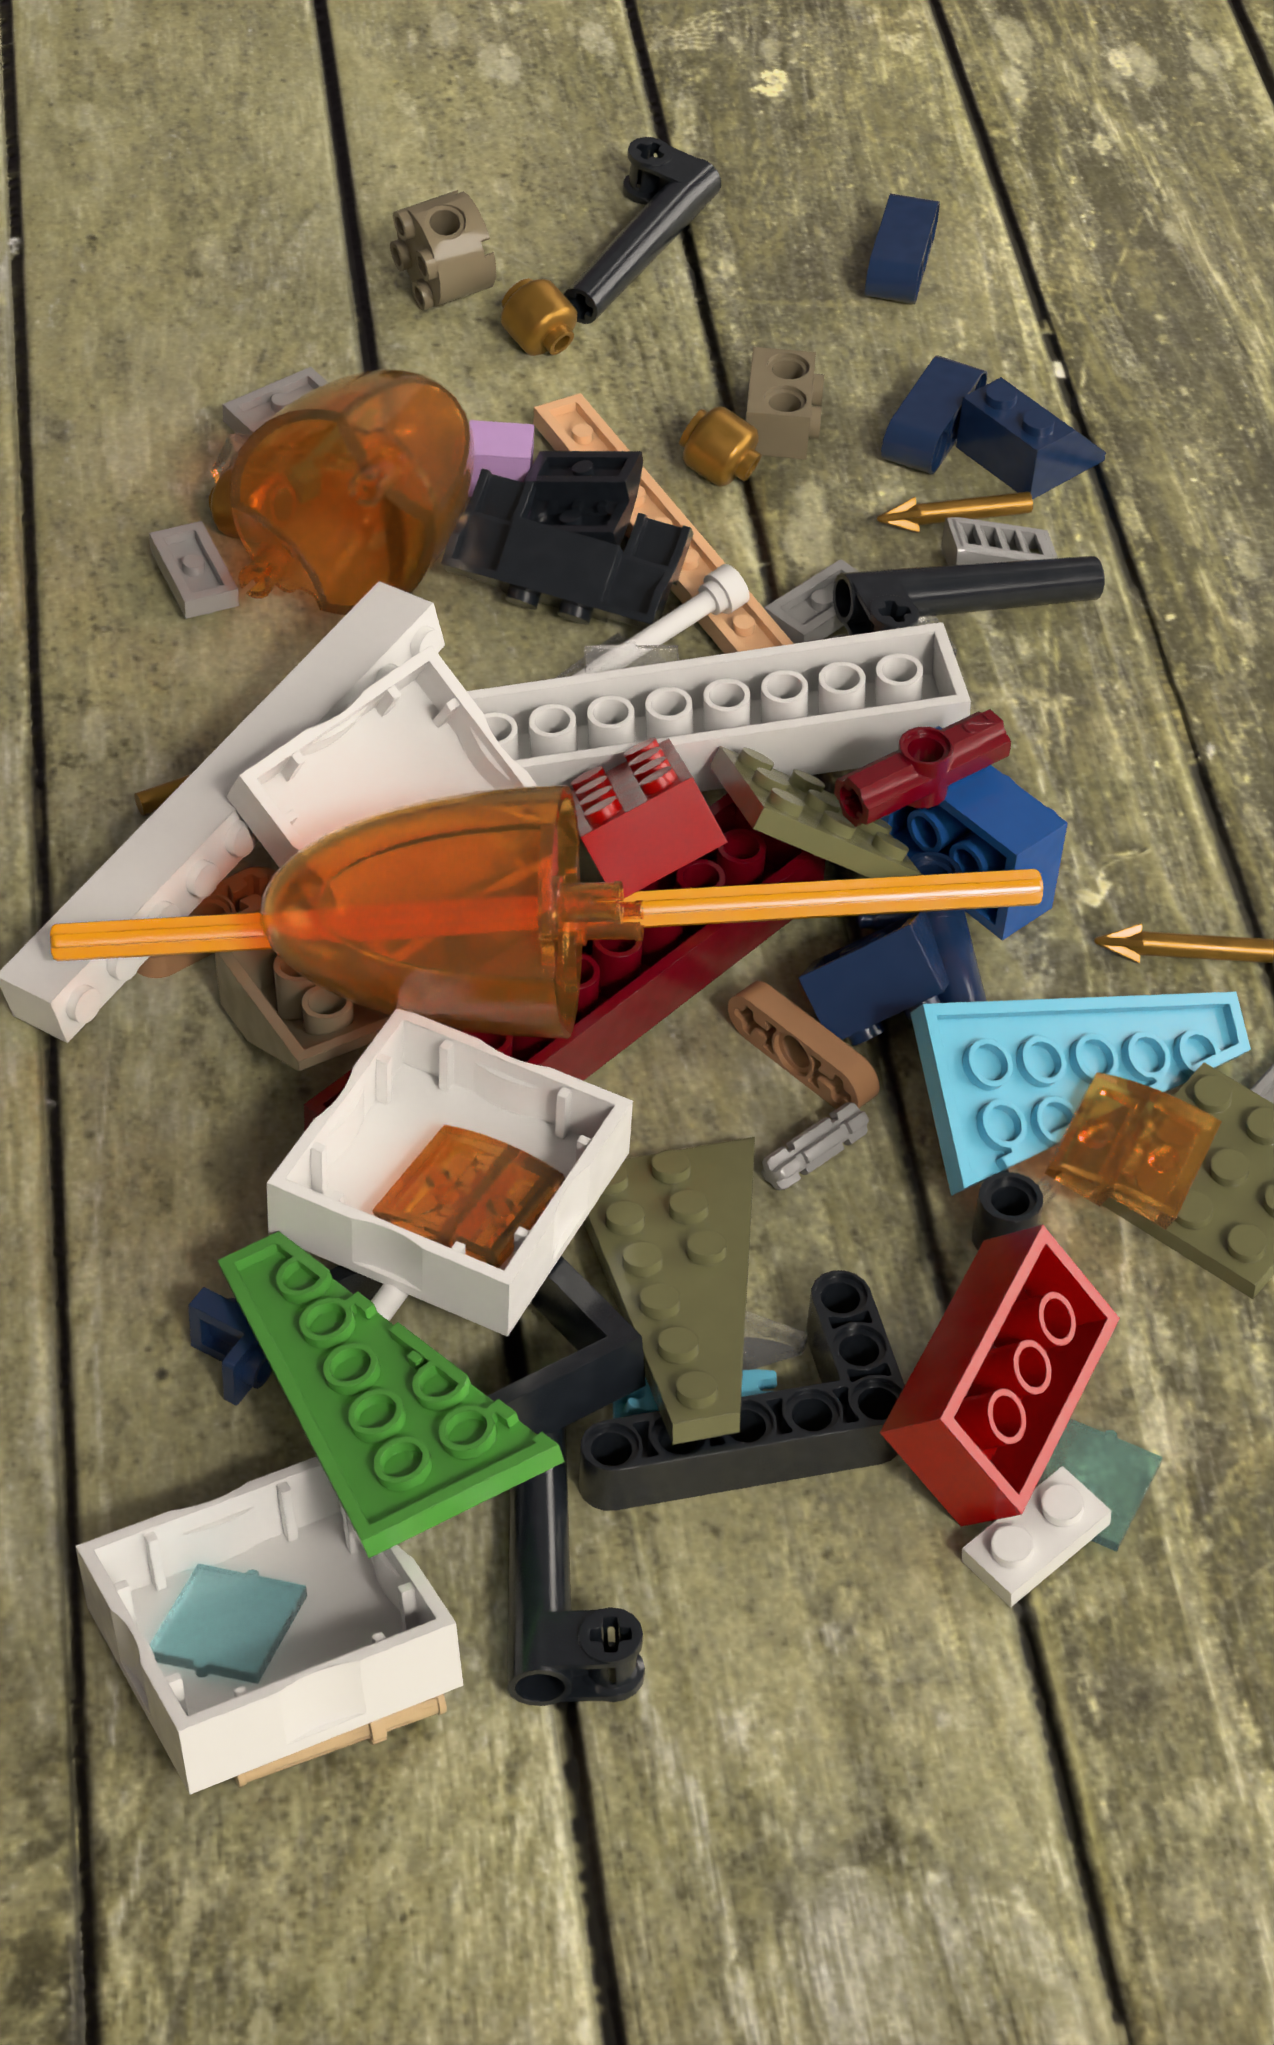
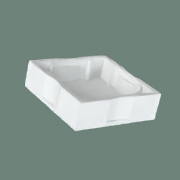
M432 645L365 689L357 700L341 714L327 722L306 729L240 774L226 795L227 799L310 909H321L326 906L328 908L502 899L559 860L578 840L529 773L516 763L500 746L492 734L482 711ZM447 939L357 945L386 983H388Z
M398 1006L353 1066L349 1080L341 1094L331 1106L312 1121L268 1180V1235L279 1231L305 1251L380 1283L393 1285L401 1292L508 1337L629 1154L633 1101L553 1068L526 1063L509 1057L490 1047L481 1039Z
M317 1457L249 1481L234 1491L212 1501L183 1509L171 1510L75 1546L87 1608L189 1794L463 1686L455 1620L414 1558L409 1556L398 1545L368 1558Z

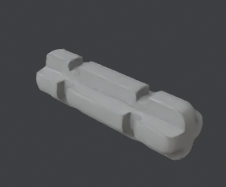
M847 1102L830 1113L832 1120L824 1117L786 1143L788 1150L786 1147H780L766 1156L762 1161L763 1169L761 1171L765 1181L770 1182L776 1190H785L801 1179L799 1172L802 1175L809 1174L843 1151L845 1148L842 1143L849 1146L859 1140L868 1131L867 1124L869 1118L865 1111H860L855 1103Z

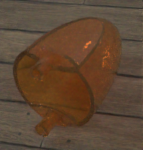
M378 369L358 372L328 382L302 395L279 410L256 429L244 443L236 458L230 482V501L234 523L238 535L252 559L239 572L238 581L241 589L251 580H254L256 584L246 594L255 599H262L268 596L275 586L286 593L303 590L315 598L320 610L339 615H346L379 581L408 593L415 590L435 565L449 543L463 514L472 484L475 460L473 431L466 411L453 393L432 377L414 371Z
M568 785L526 786L472 791L427 799L361 818L321 836L300 849L273 874L261 898L260 924L272 949L289 967L323 990L355 1004L389 1016L396 1009L413 1012L453 1029L466 1032L513 1037L568 1039L573 1032L578 1008L582 946L587 945V940L643 941L644 925H641V922L622 921L623 919H644L643 900H636L635 902H597L624 901L622 881L580 882L579 829L575 802L570 787Z

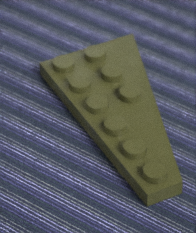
M755 1137L680 1150H665L657 1154L627 1158L623 1161L583 1222L620 1315L642 1336L645 1377L672 1445L740 1432Z

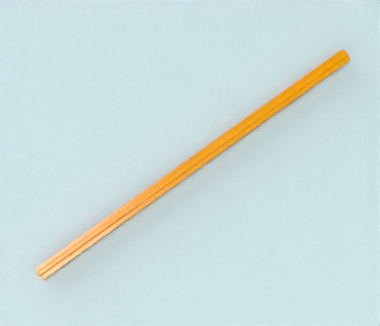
M1036 869L646 890L637 891L617 903L610 892L59 923L51 927L50 944L52 957L59 962L1038 905L1042 901L1043 880L1040 872Z

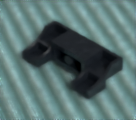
M481 469L471 499L458 524L451 532L441 562L447 572L498 586L506 593L505 599L520 607L536 610L538 603L559 608L557 614L560 617L579 624L589 625L591 618L604 622L612 619L645 629L662 617L672 584L677 585L693 537L691 527L683 525L681 528L649 519L647 515L638 513L630 538L623 552L619 545L528 520L527 518L537 491L535 484L529 481L525 483L492 474L490 470Z

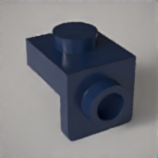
M203 1287L188 1305L191 1346L222 1362L224 1400L237 1406L252 1387L258 1389L265 1384L272 1373V1369L236 1299L225 1298Z

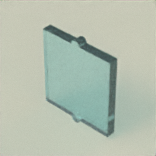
M1070 1418L1037 1486L1063 1466L1112 1510L1110 1525L1091 1541L1117 1552L1161 1466L1163 1457L1118 1439L1117 1433L1113 1430H1107L1104 1433Z
M198 1563L149 1644L157 1663L195 1670L196 1676L200 1678L213 1674L258 1684L308 1596L306 1586L262 1577L254 1569L242 1573Z

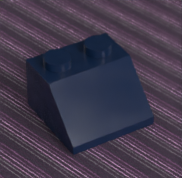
M1002 377L963 397L956 448L1017 493L1030 492L1032 499H1035L1105 461L1106 452Z
M925 912L912 913L814 960L798 977L820 1023L841 1040L848 1038L851 1046L861 1044L884 1032L885 1028L881 1021L903 1011L907 1020H911L910 1012L922 1004L941 1003L937 995L943 993L950 983Z

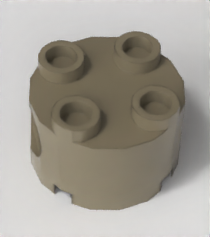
M458 190L393 213L398 240L390 242L391 255L399 271L407 270L412 281L414 299L421 310L437 307L493 287L496 280L494 252L484 255L481 243L489 240L490 236L477 206L464 191L458 193Z

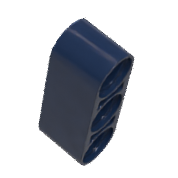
M890 193L869 261L865 296L912 304L916 303L936 233L940 208L939 201Z
M936 355L890 420L882 442V458L925 473L934 474L957 441L963 397L987 384V371Z

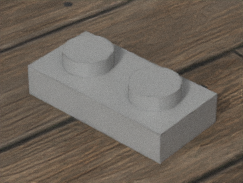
M309 367L222 404L223 422L239 435L275 440L341 411V393L312 367Z
M202 521L149 533L150 551L185 619L239 606L238 587Z
M840 559L768 604L764 609L794 644L822 640L844 626L836 615L833 603V587L837 575L859 571Z

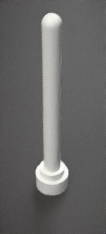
M721 565L704 577V584L698 589L699 594L572 676L627 668L708 614L732 613L749 601V590L744 579L731 565Z

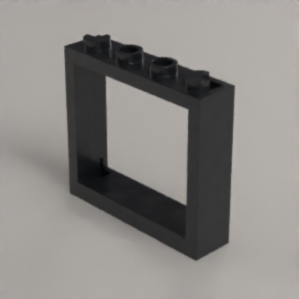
M561 1256L533 1297L531 1303L575 1347L577 1352L488 1395V1397L494 1402L500 1399L516 1411L519 1421L537 1435L540 1432L544 1434L554 1433L646 1386L642 1336ZM340 1265L330 1269L334 1280L353 1294L358 1291L370 1301L383 1285V1283Z

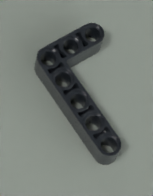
M833 1270L822 1274L814 1281L811 1288L806 1337L822 1383L741 1397L740 1432L672 1445L659 1411L603 1420L590 1426L584 1432L580 1446L578 1483L579 1492L584 1501L592 1507L603 1511H617L880 1465L894 1459L898 1453L880 1434V1431L905 1384L871 1290L865 1280L855 1273L845 1270Z

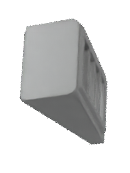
M945 518L941 548L947 565L1058 558L1048 530L969 518ZM1029 549H1038L1040 554L1030 553Z

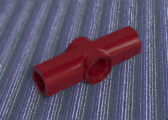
M989 709L985 712L978 711L941 730L932 727L909 729L902 734L897 751L836 779L834 795L840 803L842 815L857 827L861 824L868 825L907 805L915 808H931L939 805L947 795L948 785L1009 756L1011 740L1004 728V721Z

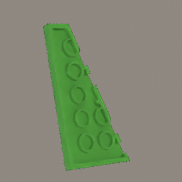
M277 1231L217 1260L239 1307L368 1558L565 1462L558 1443L543 1432L537 1435L519 1421L516 1411L500 1399L494 1402L471 1384L466 1373L399 1322L395 1325L389 1322L377 1312L373 1302L358 1291L353 1294L334 1280L327 1267L281 1232Z

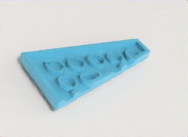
M1237 992L922 1004L910 1012L951 1196L1186 1083L1204 1062L1213 1068H1217L1251 1050Z

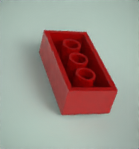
M655 737L638 743L624 753L626 762L605 772L602 766H599L581 774L571 782L574 790L564 795L580 838L616 903L728 843L695 780L669 738L661 743H658Z
M1043 1224L984 1240L884 1423L880 1434L961 1527L1022 1515L1120 1318Z

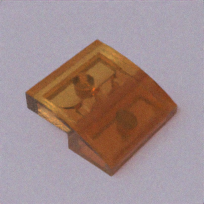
M1097 1072L1092 1077L1044 1174L1099 1207L1110 1196L1166 1230L1177 1218L1222 1121L1160 1090L1135 1081Z
M444 1124L374 1207L372 1212L375 1217L446 1247L452 1248L456 1241L466 1244L465 1255L500 1268L514 1251V1233L518 1227L530 1230L564 1182L565 1177L563 1173L544 1161L510 1144L481 1133Z

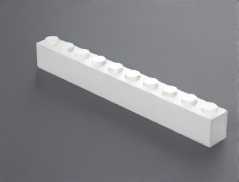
M379 581L0 970V988L13 1016L66 1043L86 1023L90 1022L97 1015L99 1009L127 980L136 974L139 967L150 956L58 962L53 959L51 954V927L59 923L189 916L206 897L214 892L217 885L244 857L252 852L255 845L259 842L258 838L226 797L238 776L306 729L327 722L341 714L357 700L365 689L428 646L432 645L436 652L439 653L445 646L434 603Z

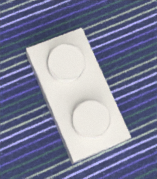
M1062 1466L1035 1488L1022 1515L996 1520L962 1548V1562L1011 1608L1108 1527L1111 1522L1112 1510Z

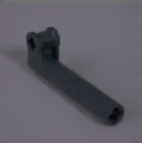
M653 137L637 138L630 143L627 155L631 166L629 175L623 181V193L633 202L644 204L645 206L564 292V296L577 311V322L590 324L595 321L719 193L721 178L711 163L671 147L664 141Z
M1096 556L840 573L834 581L833 603L836 615L840 622L844 624L849 635L917 626L919 617L1097 600L1101 597L1104 590L1105 575L1101 561Z
M565 1426L554 1433L546 1434L559 1444L565 1462L509 1489L507 1690L510 1696L518 1702L534 1706L552 1705L558 1702H618L626 1700L639 1691L645 1677L644 1662L639 1654L643 1644V1631L641 1623L632 1613L613 1607L598 1610L571 1611ZM608 1627L615 1629V1642H608ZM608 1668L616 1669V1682L614 1683L609 1681Z

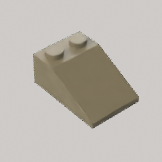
M357 944L215 953L220 1004L247 1041L298 1071L370 1044L398 1006L408 1010Z

